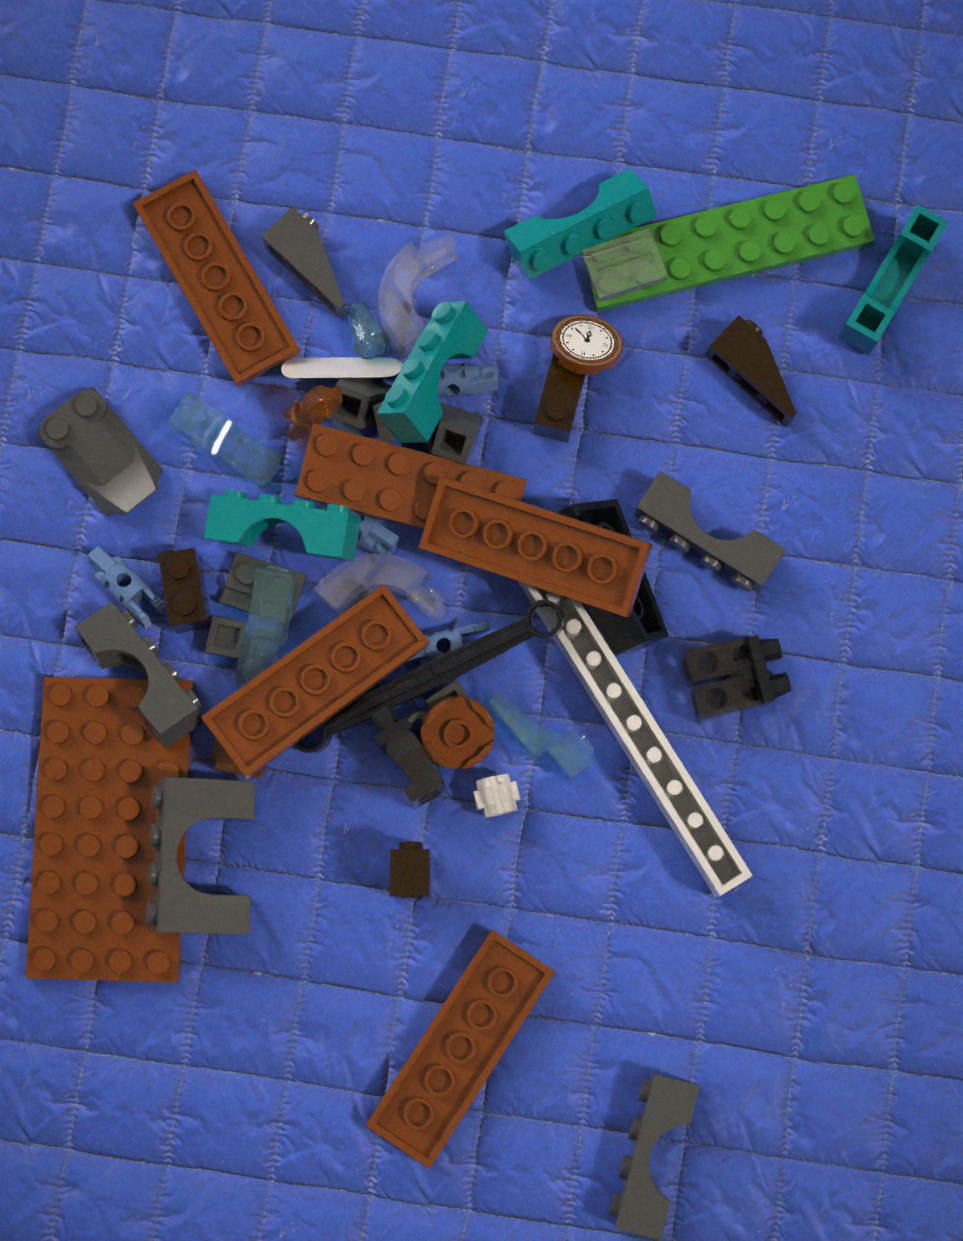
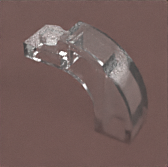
M450 234L442 239L436 237L422 247V252L420 253L412 242L408 243L393 257L382 276L378 294L380 320L385 338L399 361L411 353L417 338L426 327L412 305L415 290L425 278L458 258L457 244Z
M369 554L355 557L354 562L346 561L330 571L313 589L316 596L338 616L383 584L386 585L390 592L398 593L409 599L436 624L447 614V609L443 605L446 599L432 586H429L427 589L422 587L429 580L428 571L413 561L395 555Z

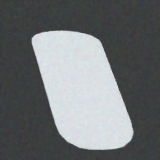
M388 357L292 358L284 362L281 372L288 378H380L399 374L402 362Z

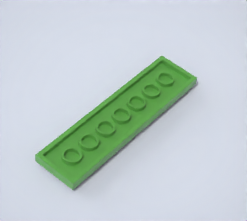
M854 174L636 227L581 254L598 313L871 246L875 238L858 181Z

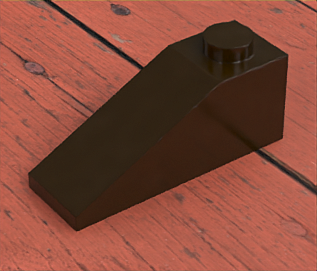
M738 315L709 346L706 357L784 427H787L796 415V411L768 342L762 336L763 332L755 322L749 319L745 321Z
M553 354L537 410L533 434L568 443L586 375L577 374L565 369L558 363L559 359Z

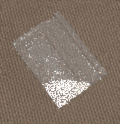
M651 228L581 251V257L585 262L598 303L666 281L668 277L658 247L653 240Z

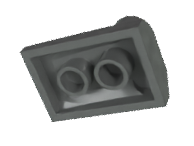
M94 387L75 394L51 413L36 431L106 517L111 513L127 515L159 489L158 480L159 475L163 472L162 468Z

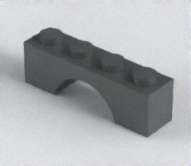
M340 378L335 385L327 417L360 429L377 426L373 405L384 401L385 395L392 385L373 378ZM440 402L443 415L428 442L424 443L429 447L432 454L466 465L475 450L484 417Z
M660 471L636 507L634 515L639 518L637 522L652 533L660 531L670 537L669 543L678 550L685 553L689 550L701 557L700 562L710 570L719 572L721 569L733 577L731 579L732 583L747 592L754 590L758 593L786 549L756 530L734 540H721L706 534L698 527L692 517L690 510L691 490Z
M111 602L74 626L81 644L101 669L113 666L130 667L141 672L148 679L146 695L138 708L143 722L164 749H167L202 724L198 711L202 708L200 701L190 689L184 692L177 683L180 681V677L169 662L163 665L156 657L159 654L156 646L148 636L143 638L139 636L135 631L138 626L127 610L120 612L114 603Z
M651 1072L650 1079L643 1078L638 1095V1101L644 1102L640 1117L633 1116L628 1134V1139L634 1140L630 1156L623 1155L618 1177L623 1178L624 1181L620 1194L613 1193L608 1216L614 1217L613 1225L616 1229L661 1241L670 1201L657 1190L652 1182L649 1172V1158L652 1148L660 1136L672 1128L690 1125L700 1088L699 1085L656 1072Z

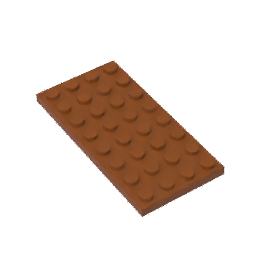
M44 677L26 979L180 982L182 933L151 932V924H146L145 911L147 901H152L153 885H148L147 882L149 862H154L155 847H150L149 844L151 824H156L157 809L151 807L152 788L154 785L158 786V779L163 777L190 778L192 731L167 749L163 748L143 722L138 708L146 695L148 679ZM180 680L177 682L184 692L190 689L194 693V681ZM187 831L183 834L177 849V864L184 880Z

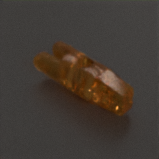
M318 385L283 412L284 417L290 419L293 424L287 431L288 439L294 442L298 441L310 433L313 423L320 425L327 420L343 401L341 388L324 387V385Z

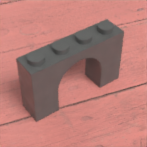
M163 777L158 779V786H153L151 807L157 809L156 824H151L149 844L150 847H155L154 862H149L147 871L148 885H153L152 901H147L145 911L146 924H151V932L249 935L251 896L211 895L195 890L184 880L179 871L177 849L183 834L198 821L253 820L256 781Z

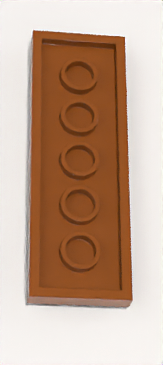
M196 169L133 203L237 388L301 354L298 345Z
M313 423L294 497L325 505L337 504L350 507L349 511L424 530L440 476L522 501L527 480L469 464L464 465L443 457Z
M440 476L418 548L624 617H630L653 544Z
M383 584L201 716V719L247 780L429 646V641L386 585Z
M491 930L365 1126L430 1169L556 971L494 930Z

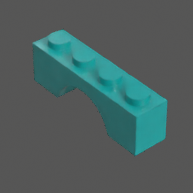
M629 168L599 183V193L596 199L583 211L561 219H545L535 215L503 232L512 259L526 277L531 280L657 216L649 187Z
M918 204L916 205L838 338L870 355L949 222Z
M467 301L439 303L433 310L430 320L422 334L417 338L413 350L402 365L400 373L390 390L386 393L385 399L376 413L400 443L428 442L443 415L438 397V381L445 362L450 359L474 358L488 333L487 328Z
M225 490L224 496L213 494L210 496L204 532L205 539L219 543L252 547L259 535L267 528L279 523H290L302 536L306 553L324 558L352 562L355 560L361 517L350 514V507L328 504L327 510L316 509L315 502L293 499L292 505L280 504L281 498L263 494H259L258 501L246 499L247 493L233 490Z

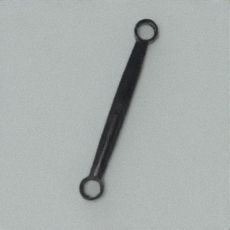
M538 600L532 603L526 611L525 618L441 655L355 699L320 725L323 729V739L317 747L307 748L301 740L294 744V746L305 753L321 752L330 744L332 735L371 719L370 716L389 704L392 709L481 666L534 636L542 639L556 637L561 633L565 625L563 610L549 600ZM543 606L554 608L558 616L556 627L547 634L537 631L532 625L534 611Z

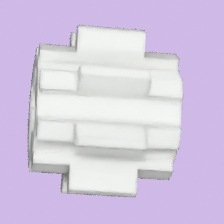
M509 774L491 776L476 781L478 790L473 791L477 810L483 809L484 818L495 817L518 810L516 801L520 800L516 781L511 782Z

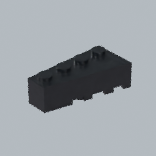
M618 499L571 504L556 512L632 537ZM645 571L630 617H624L585 604L614 656L637 652L669 637Z

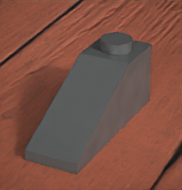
M291 207L262 235L265 249L342 320L347 315L345 304L317 230L319 225L308 213L303 212L300 214Z

